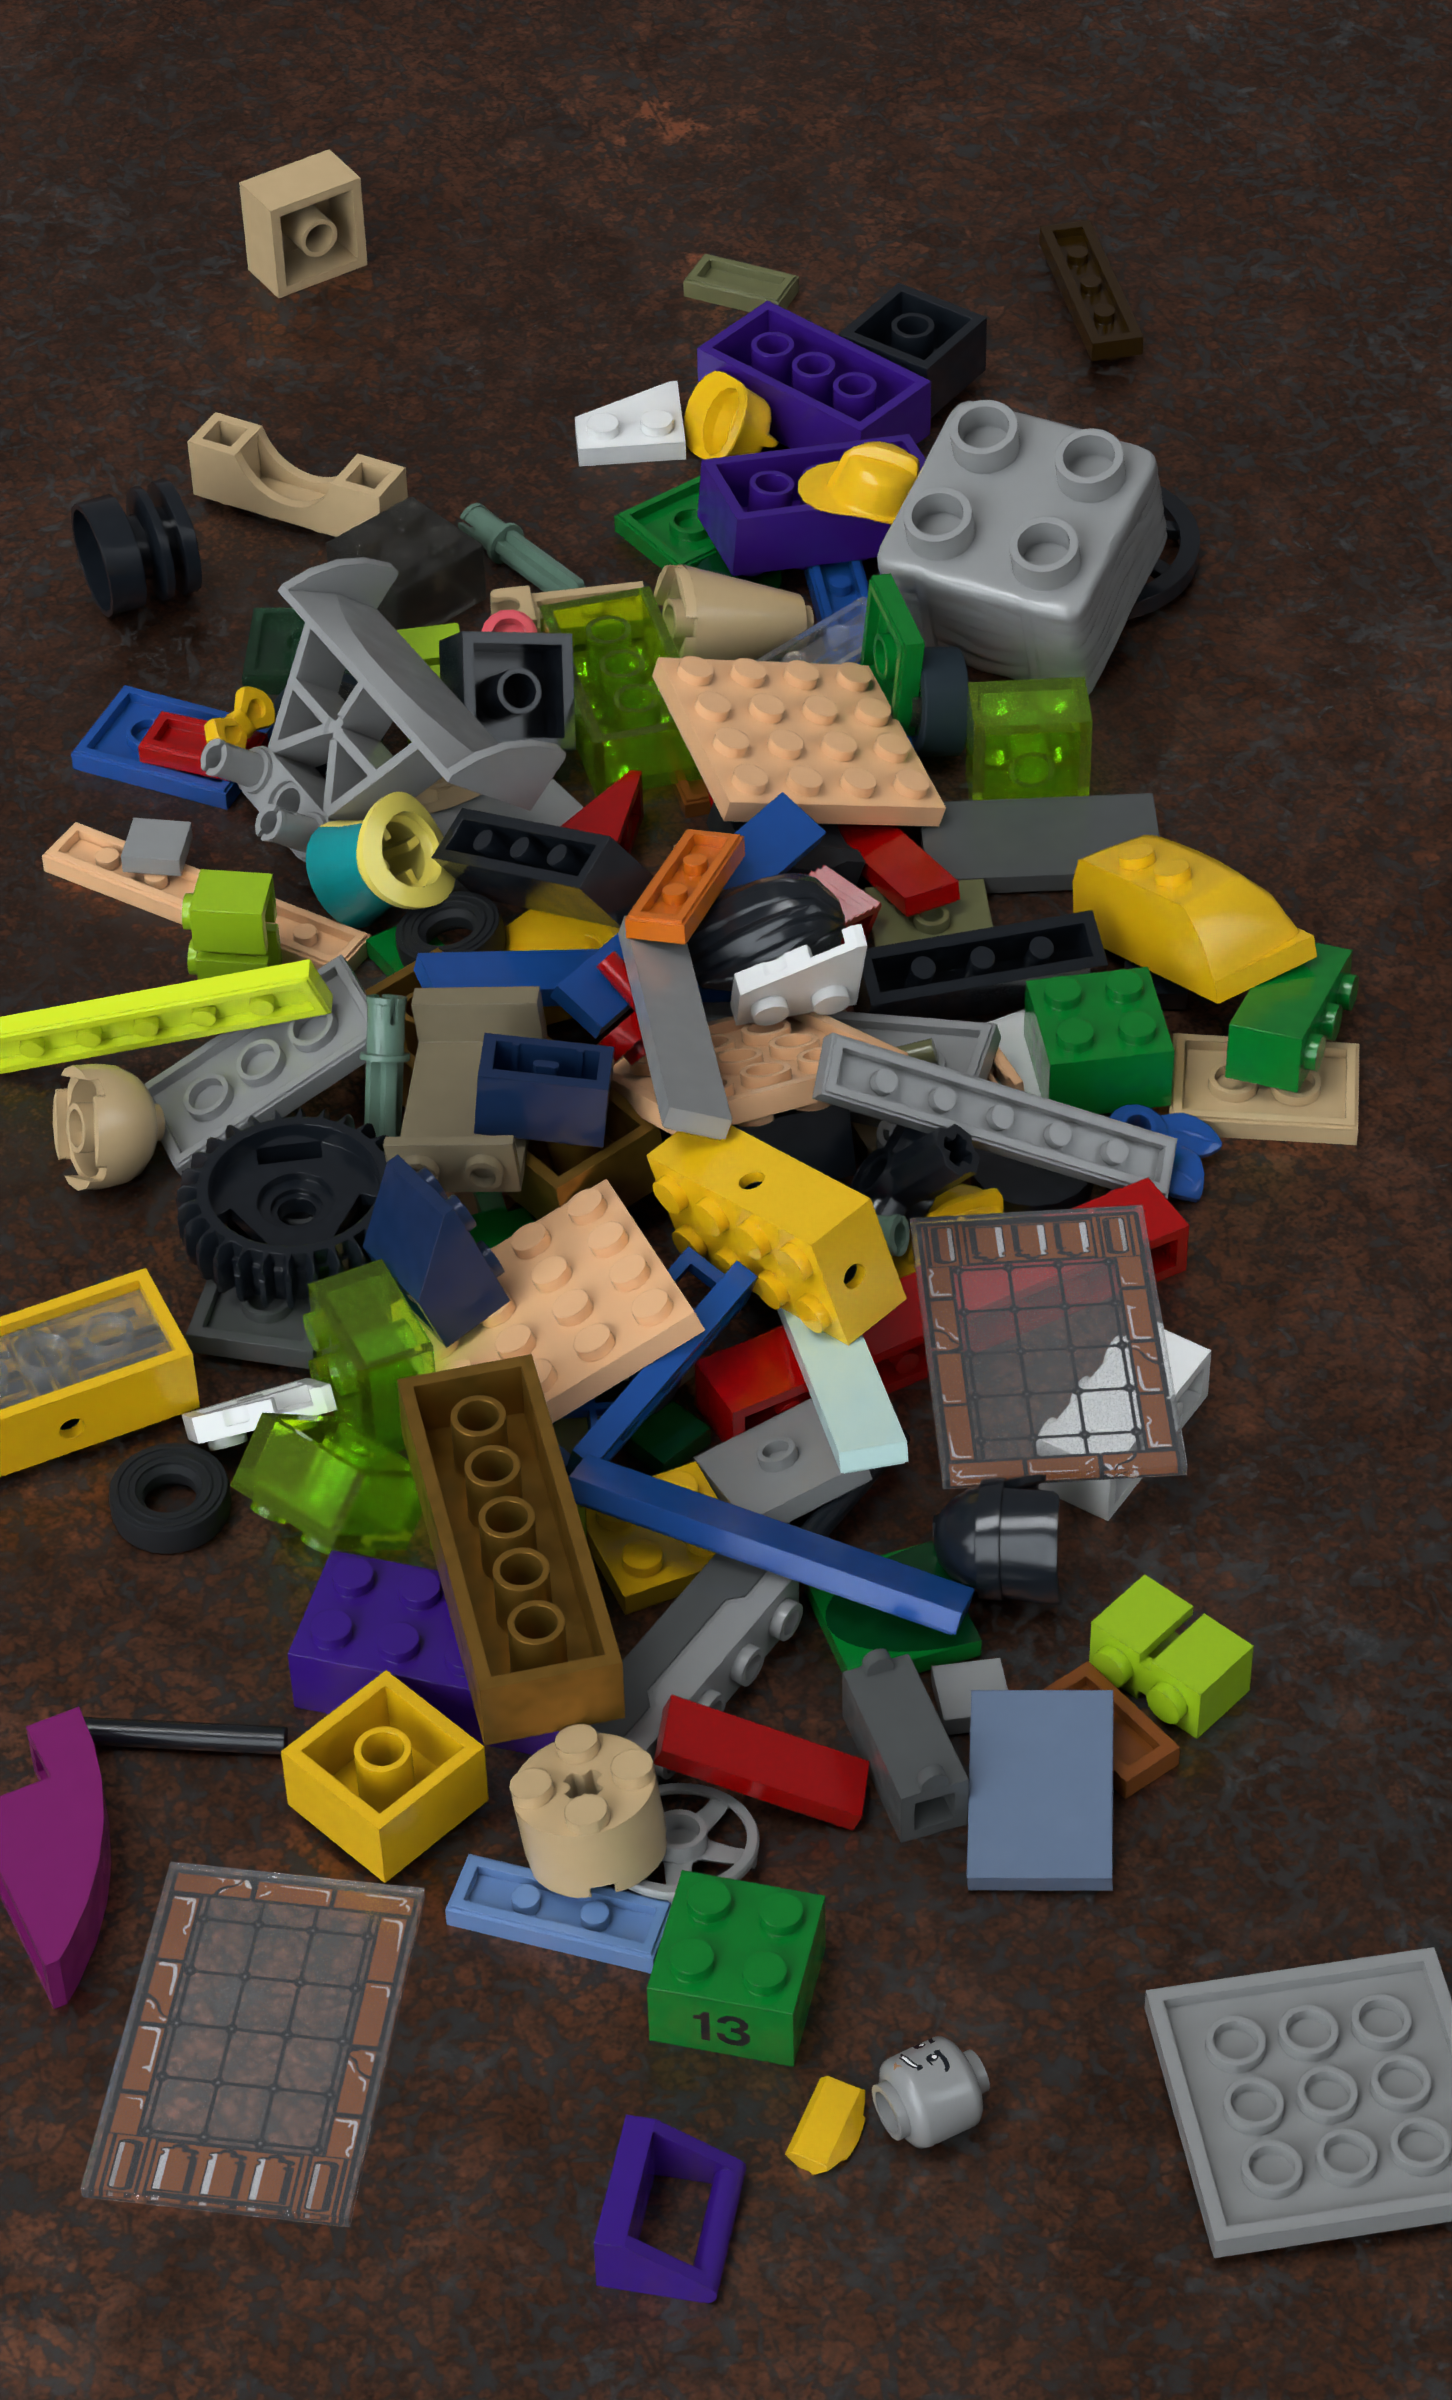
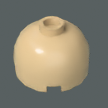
M83 1064L64 1068L61 1076L71 1078L68 1088L55 1090L52 1124L58 1160L71 1159L78 1175H64L68 1184L77 1191L104 1189L131 1181L144 1171L154 1155L157 1141H161L164 1136L165 1118L161 1106L154 1104L150 1092L138 1077L118 1066Z

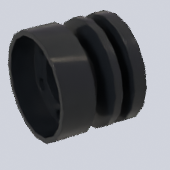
M165 478L152 481L147 486V492L140 486L131 487L126 493L127 515L117 499L110 494L76 503L71 508L73 539L86 583L100 611L108 618L142 608L147 600L146 580L155 595L162 601L172 599L175 596L176 589L183 595L197 592L201 588L202 569L196 533L179 493L173 484Z

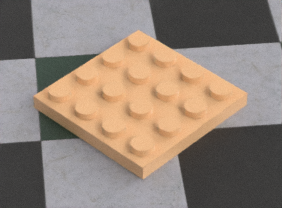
M685 656L683 658L658 657L652 677L723 821L748 822L779 794L784 792L817 824L940 826L946 807L900 722L892 718L891 706L869 665H860L853 662L819 664L808 663L802 660L768 662L749 658L717 660L703 659L696 656Z
M815 1012L789 1016L779 1023L768 1026H761L755 1023L736 1026L733 1016L707 1022L732 1117L731 1125L737 1124L741 1127H757L769 1124L774 1121V1114L792 1109L810 1112L822 1110L831 1105L812 1099L823 1038L832 1032L908 1056V1053L830 1016L819 1015ZM646 1055L633 1066L625 1058L616 1063L613 1068L611 1087L627 1099L642 1119L672 1135L677 1131L666 1129L662 1126Z
M607 1179L592 1188L576 1193L561 1207L536 1222L520 1227L511 1237L491 1248V1251L504 1268L505 1272L497 1277V1280L510 1301L446 1348L402 1302L384 1313L418 1375L532 1354L552 1424L705 1331L693 1308Z

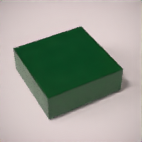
M671 1400L663 1409L650 1415L622 1448L659 1474L682 1466L711 1444V1427Z

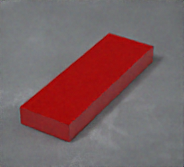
M837 824L846 843L853 849H858L865 860L861 876L906 917L960 900L959 881L896 825Z
M672 1694L663 1707L653 1762L655 1765L852 1831L862 1818L870 1763L868 1760Z

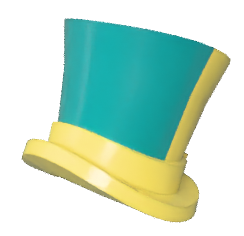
M393 792L380 798L370 808L364 820L326 822L314 831L307 845V874L318 901L336 921L353 928L370 926L393 906L412 910L435 906L449 897L455 885V878L431 858L444 838L439 827L425 807L416 798L405 792Z

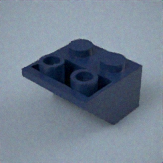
M484 1033L477 1080L474 1134L490 1136L514 1135V1138L603 1148L615 1060L614 1047Z
M397 1154L386 1164L363 1248L389 1290L447 1348L510 1301L497 1280V1277L505 1271L495 1254L482 1240L478 1243L475 1242L469 1231L475 1228L477 1224L460 1199L455 1194L448 1197L441 1184L426 1167L416 1172Z

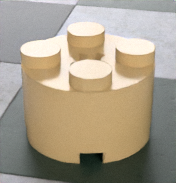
M574 1724L559 1731L555 1742L541 1748L528 1758L518 1773L510 1780L509 1788L525 1856L534 1878L550 1891L567 1897L588 1898L592 1897L590 1888L614 1884L617 1893L632 1888L646 1879L663 1860L667 1847L666 1820L653 1760L648 1752L631 1740L617 1735L597 1733L590 1725Z

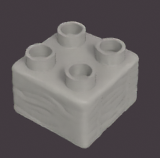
M994 400L962 402L948 416L917 479L880 545L877 556L880 575L891 573L920 631L925 647L960 648L965 658L966 666L982 672L1026 682L1034 687L1043 688L1061 695L1085 698L1093 691L1123 631L1129 614L1159 559L1168 538L1156 458L1149 450L1136 444L1119 441L1113 434L1101 429H1080L1047 419L1013 412L1007 405Z

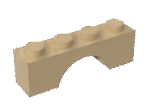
M217 412L187 441L193 495L381 551L386 549L410 521L406 467L357 453L338 476L321 477L312 475L289 463L272 445L262 425Z

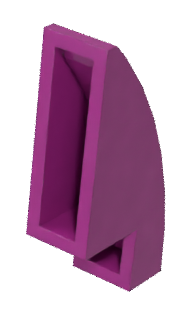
M80 1707L26 1726L33 1768L39 1781L0 1796V1898L53 2009L68 2004L79 1985L94 1951L107 1907L112 1866L110 1823L94 1742Z

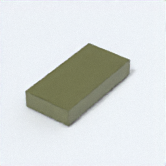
M704 254L683 281L684 297L746 312H751L767 300L787 309L799 292V276Z

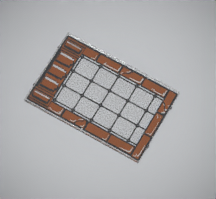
M1143 1205L910 1218V1235L942 1489L970 1488L980 1485L981 1480L987 1478H1007L1008 1480L1017 1476L1039 1474L1046 1475V1481L1043 1483L1187 1475L1188 1465Z
M170 1862L81 2184L82 2197L350 2227L425 1901V1888Z

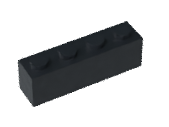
M466 808L460 810L431 857L470 892L483 895L491 901L616 928L621 927L624 915H628L654 877L611 836Z
M1093 910L867 948L857 1005H853L854 1011L956 1020L1025 1008L1026 980L1106 971L1108 962Z

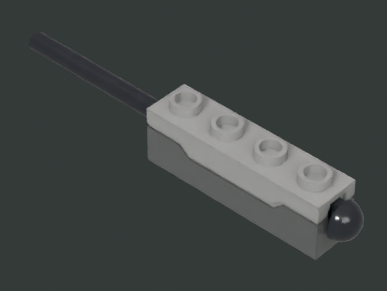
M902 1428L908 1445L910 1442L909 1434ZM889 1466L869 1469L872 1480L817 1508L800 1528L828 1537ZM716 1553L622 1660L625 1718L592 1724L590 1726L597 1733L617 1735L631 1740L648 1752L654 1762L662 1711L671 1694L724 1712L726 1702L741 1685L744 1687L749 1686L755 1680L762 1668L765 1656L779 1640H788L797 1629L803 1613V1606L799 1603V1582ZM654 1764L658 1783L662 1778L670 1779L676 1773Z

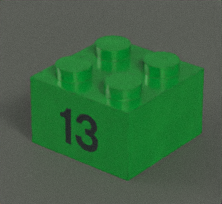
M1148 967L1026 980L1024 1037L1041 1097L1096 1114L1111 1113L1122 1106L1130 1104L1143 1105L1149 1108L1171 1106L1175 1050Z
M682 1870L647 1985L649 2040L794 2067L826 1949L825 1895Z

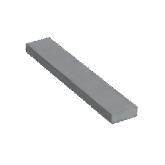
M624 915L618 936L662 1126L666 1129L713 1139H726L732 1123V1117L688 944L626 938V916Z
M833 1032L823 1038L812 1099L927 1134L939 1127L948 1128L956 1124L971 1135L974 1148L1112 1190L1123 1188L1149 1177L1168 1199L1177 1138Z

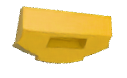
M830 2076L821 2077L785 2155L799 2168L809 2171L812 2175L827 2172L840 2161L847 2160L856 2147L866 2119L863 2116L865 2089H860Z

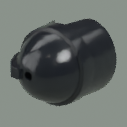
M1024 1475L1012 1477L1008 1480L1007 1478L982 1479L980 1485L970 1487L956 1495L939 1514L934 1515L932 1523L934 1550L939 1564L951 1579L957 1583L974 1588V1592H977L980 1599L996 1601L1012 1599L1041 1604H1062V1593L1059 1589L1058 1578L1060 1498L1054 1491L1038 1490L1037 1486L1046 1481V1475Z

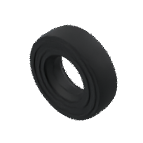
M457 891L451 892L446 900L435 906L417 910L410 909L398 923L395 939L400 960L403 966L406 967L416 961L418 953H429L436 948L443 952L503 951L506 944V931L498 908L489 898L473 892ZM456 929L472 930V933L466 938L450 945L436 946L429 944L435 937L447 931Z
M167 1443L148 1447L130 1456L116 1470L109 1489L111 1516L120 1535L139 1549L159 1554H173L195 1549L214 1538L228 1520L231 1509V1489L227 1473L215 1456L193 1445ZM169 1484L186 1485L196 1493L195 1500L191 1505L174 1512L153 1511L144 1503L149 1492Z

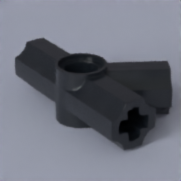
M897 1124L885 1146L873 1151L861 1163L853 1177L851 1188L871 1198L877 1215L891 1216L893 1214H901L905 1216L910 1229L926 1216L937 1196L977 1173L980 1156L975 1151L971 1135L956 1124L948 1128L939 1127L929 1134Z

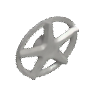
M692 1783L658 1785L660 1796L677 1794L695 1795L709 1798L710 1801L697 1813L683 1809L664 1812L667 1847L661 1862L664 1863L666 1884L644 1879L637 1885L629 1888V1890L647 1897L668 1900L672 1904L681 1871L692 1872L694 1862L704 1861L732 1866L718 1876L741 1880L750 1869H755L760 1845L759 1830L753 1816L742 1803L725 1792L704 1785ZM729 1808L739 1816L745 1826L747 1833L745 1849L718 1843L707 1837L708 1832Z

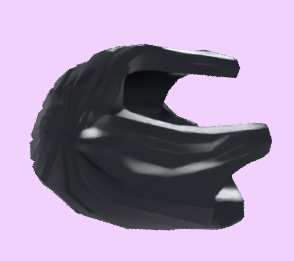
M787 873L765 877L721 891L687 942L696 980L703 989L732 991L734 974L759 963L773 961L784 953L806 944L811 948L813 956L840 946L843 938L842 929L846 928L845 915L840 901L817 878L807 874Z

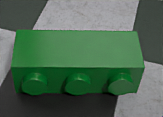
M1315 942L1316 958L1250 988L1229 1024L1225 1077L1298 1093L1309 1071L1317 1072L1324 1057L1326 1041L1336 1040L1342 1021L1343 1010L1352 1011L1359 987V976L1350 974L1353 950Z

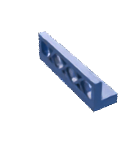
M688 1246L667 1271L676 1284L689 1271L711 1288V1291L697 1307L693 1308L705 1331L644 1367L640 1372L638 1371L629 1377L630 1384L614 1402L595 1403L594 1398L561 1418L587 1417L588 1432L572 1449L571 1454L559 1445L568 1477L587 1454L609 1462L746 1305L757 1280V1275L739 1261H736L724 1274Z

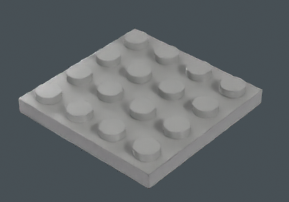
M1435 1947L1146 1990L1145 2012L1214 2258L1452 2221V1999Z

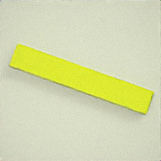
M307 959L0 1017V1074L332 1013L333 994L311 960Z

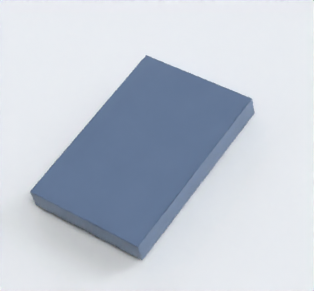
M971 1690L967 1845L968 1890L1113 1891V1690Z

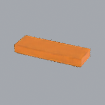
M693 829L686 830L626 916V938L686 945L744 858V836Z

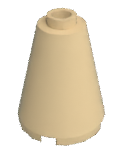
M683 564L664 566L657 579L653 605L663 606L662 624H652V640L656 660L658 657L683 658L685 656L717 660H737L739 658L759 660L800 650L805 639H809L812 636L814 628L813 610L810 605H805L803 597L798 593Z

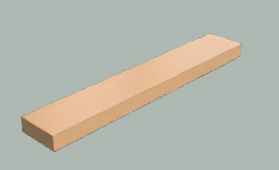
M75 822L42 855L45 872L181 925L184 895L186 893H194L200 869L187 864L184 865L181 876L123 872L121 854L126 841ZM276 899L277 917L274 924L279 926L283 964L310 959L318 970L342 954L352 970L355 971L368 957L366 939L372 937L371 934Z

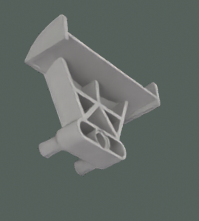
M366 557L336 559L311 567L280 586L278 592L304 620L305 624L268 747L257 746L247 750L226 743L222 739H213L206 744L201 754V768L203 771H206L205 774L237 783L244 795L259 811L255 823L257 836L261 837V840L264 842H272L290 848L297 858L303 862H306V850L310 837L319 826L336 820H364L370 808L380 798L393 792H405L415 798L442 777L450 784L531 811L566 758V752L554 743L532 739L498 743L377 610L399 574L398 570L389 562ZM345 668L358 681L346 701L338 694ZM392 722L412 742L395 756L381 742ZM327 763L325 779L315 767Z

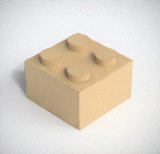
M330 149L239 182L248 270L278 299L368 265L361 178Z

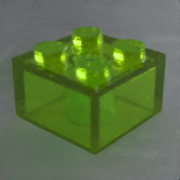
M1085 677L968 682L966 779L970 801L1089 796L1093 721Z
M380 1259L308 1284L311 1312L303 1315V1322L309 1342L316 1351V1358L308 1361L309 1371L312 1379L331 1384L337 1410L333 1411L342 1437L345 1441L355 1439L367 1462L406 1449L402 1436L397 1379L436 1371L433 1345L383 1260Z
M262 1412L230 1484L231 1487L252 1499L250 1508L255 1513L277 1523L292 1524L303 1531L300 1537L303 1543L328 1555L331 1550L340 1551V1549L354 1550L369 1556H374L377 1550H406L423 1513L409 1460L338 1416Z

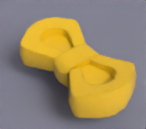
M251 686L241 687L235 695L234 711L227 714L225 718H212L204 725L207 743L213 739H222L226 743L245 749L247 739L256 730L269 728L275 723V709L272 700L260 689Z

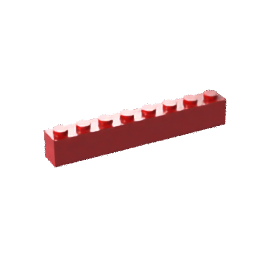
M1149 1177L1123 1188L1113 1189L1101 1197L1069 1210L1059 1211L1051 1217L1042 1220L1137 1216L1148 1273L1145 1277L1149 1278V1284L1152 1285L1186 1271L1189 1224ZM1104 1263L1070 1264V1265H1061V1266H1062V1267L1098 1266V1265H1103ZM1053 1265V1266H1035V1267H1018V1268H1011V1269H1013V1270L1046 1269V1268H1053L1055 1265ZM1001 1268V1269H983V1270H966V1271H961V1272H963V1273L994 1272V1271H1003L1005 1268ZM1104 1268L1073 1269L1061 1272L1066 1307L1070 1309L1093 1308L1112 1301L1108 1273ZM1113 1268L1111 1270L1115 1299H1118L1119 1292L1117 1289L1115 1271ZM921 1270L899 1278L907 1299L863 1334L887 1394L934 1375L932 1355H936V1352H931ZM1054 1271L1022 1272L1011 1275L1015 1309L1019 1312L1058 1310L1062 1307L1058 1276ZM970 1275L961 1278L965 1312L969 1315L1007 1313L1012 1310L1006 1275ZM953 1277L956 1302L954 1303L957 1304L959 1315L961 1313L958 1283L957 1279ZM1070 1311L1067 1317L1070 1319L1087 1311ZM1060 1312L1020 1314L1017 1317L1020 1339L1063 1322L1064 1315ZM1009 1315L969 1317L966 1320L970 1352L975 1357L1016 1341L1014 1320ZM959 1319L963 1348L962 1356L964 1357L967 1355L963 1320ZM783 1325L774 1327L764 1334L727 1349L715 1351L710 1356L695 1362L696 1407L722 1442L811 1398Z

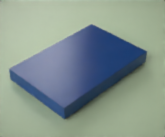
M126 685L123 686L71 753L72 765L75 770L225 810L229 809L242 791L237 783L142 763L139 758L138 746L161 711L207 721L212 718H225L229 712ZM274 724L269 728L256 731L267 733L268 741H270Z

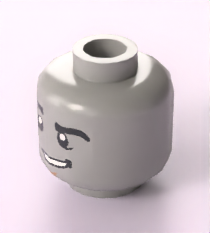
M936 2036L883 2061L879 2072V2083L872 2086V2097L879 2118L891 2137L897 2141L905 2138L913 2146L923 2149L976 2126L980 2122L983 2113L982 2094L989 2091L990 2083L982 2061L973 2050L969 2049L962 2052L953 2041L943 2036Z

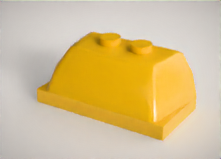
M1141 835L1078 859L1072 881L1073 913L1093 910L1103 948L1141 967H1148L1149 971L1217 1004L1317 957L1314 935L1297 928L1271 893L1229 866L1200 851L1160 836Z

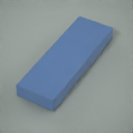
M468 1854L445 1913L446 1923L450 1926L651 1974L672 1904L667 1900L655 1899L625 1890L616 1893L615 1888L608 1886L590 1888L592 1897H567L552 1892L541 1885L534 1878L531 1869L528 1867Z

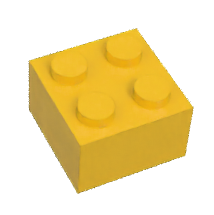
M387 1670L281 1751L288 1805L384 1883L389 1881L489 1800L485 1747Z

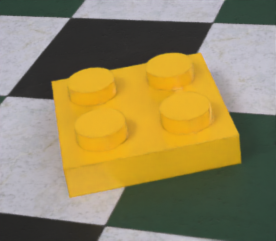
M696 1461L652 1476L718 1499ZM585 1507L589 1550L625 1615L678 1597L716 1554L715 1552Z

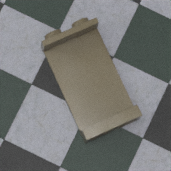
M540 986L414 988L411 1007L418 1038V1047L400 1137H385L383 1148L386 1162L398 1154L416 1172L426 1167L435 1176L445 1192H521L529 1140L514 1138V1135L490 1136L474 1134L477 1080L484 1033L547 1039L548 1032Z

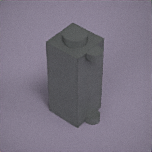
M885 1649L870 1651L864 1656L862 1666L842 1672V1717L861 1758L870 1761L868 1773L900 1843L968 1824L969 1779L910 1655L905 1654L891 1658Z

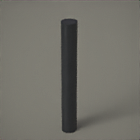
M84 1717L96 1746L281 1755V1751L288 1745V1728L285 1726Z

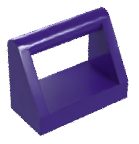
M626 2114L594 2239L596 2286L699 2303L714 2302L717 2299L747 2169L746 2164L742 2160L657 2119ZM655 2175L712 2184L693 2266L639 2241Z

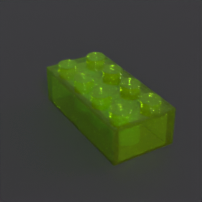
M650 586L539 606L541 633L572 634L576 747L595 796H599L630 770L642 771L643 790L677 784L678 781L682 780L693 781L703 779L652 677L658 657L680 658Z

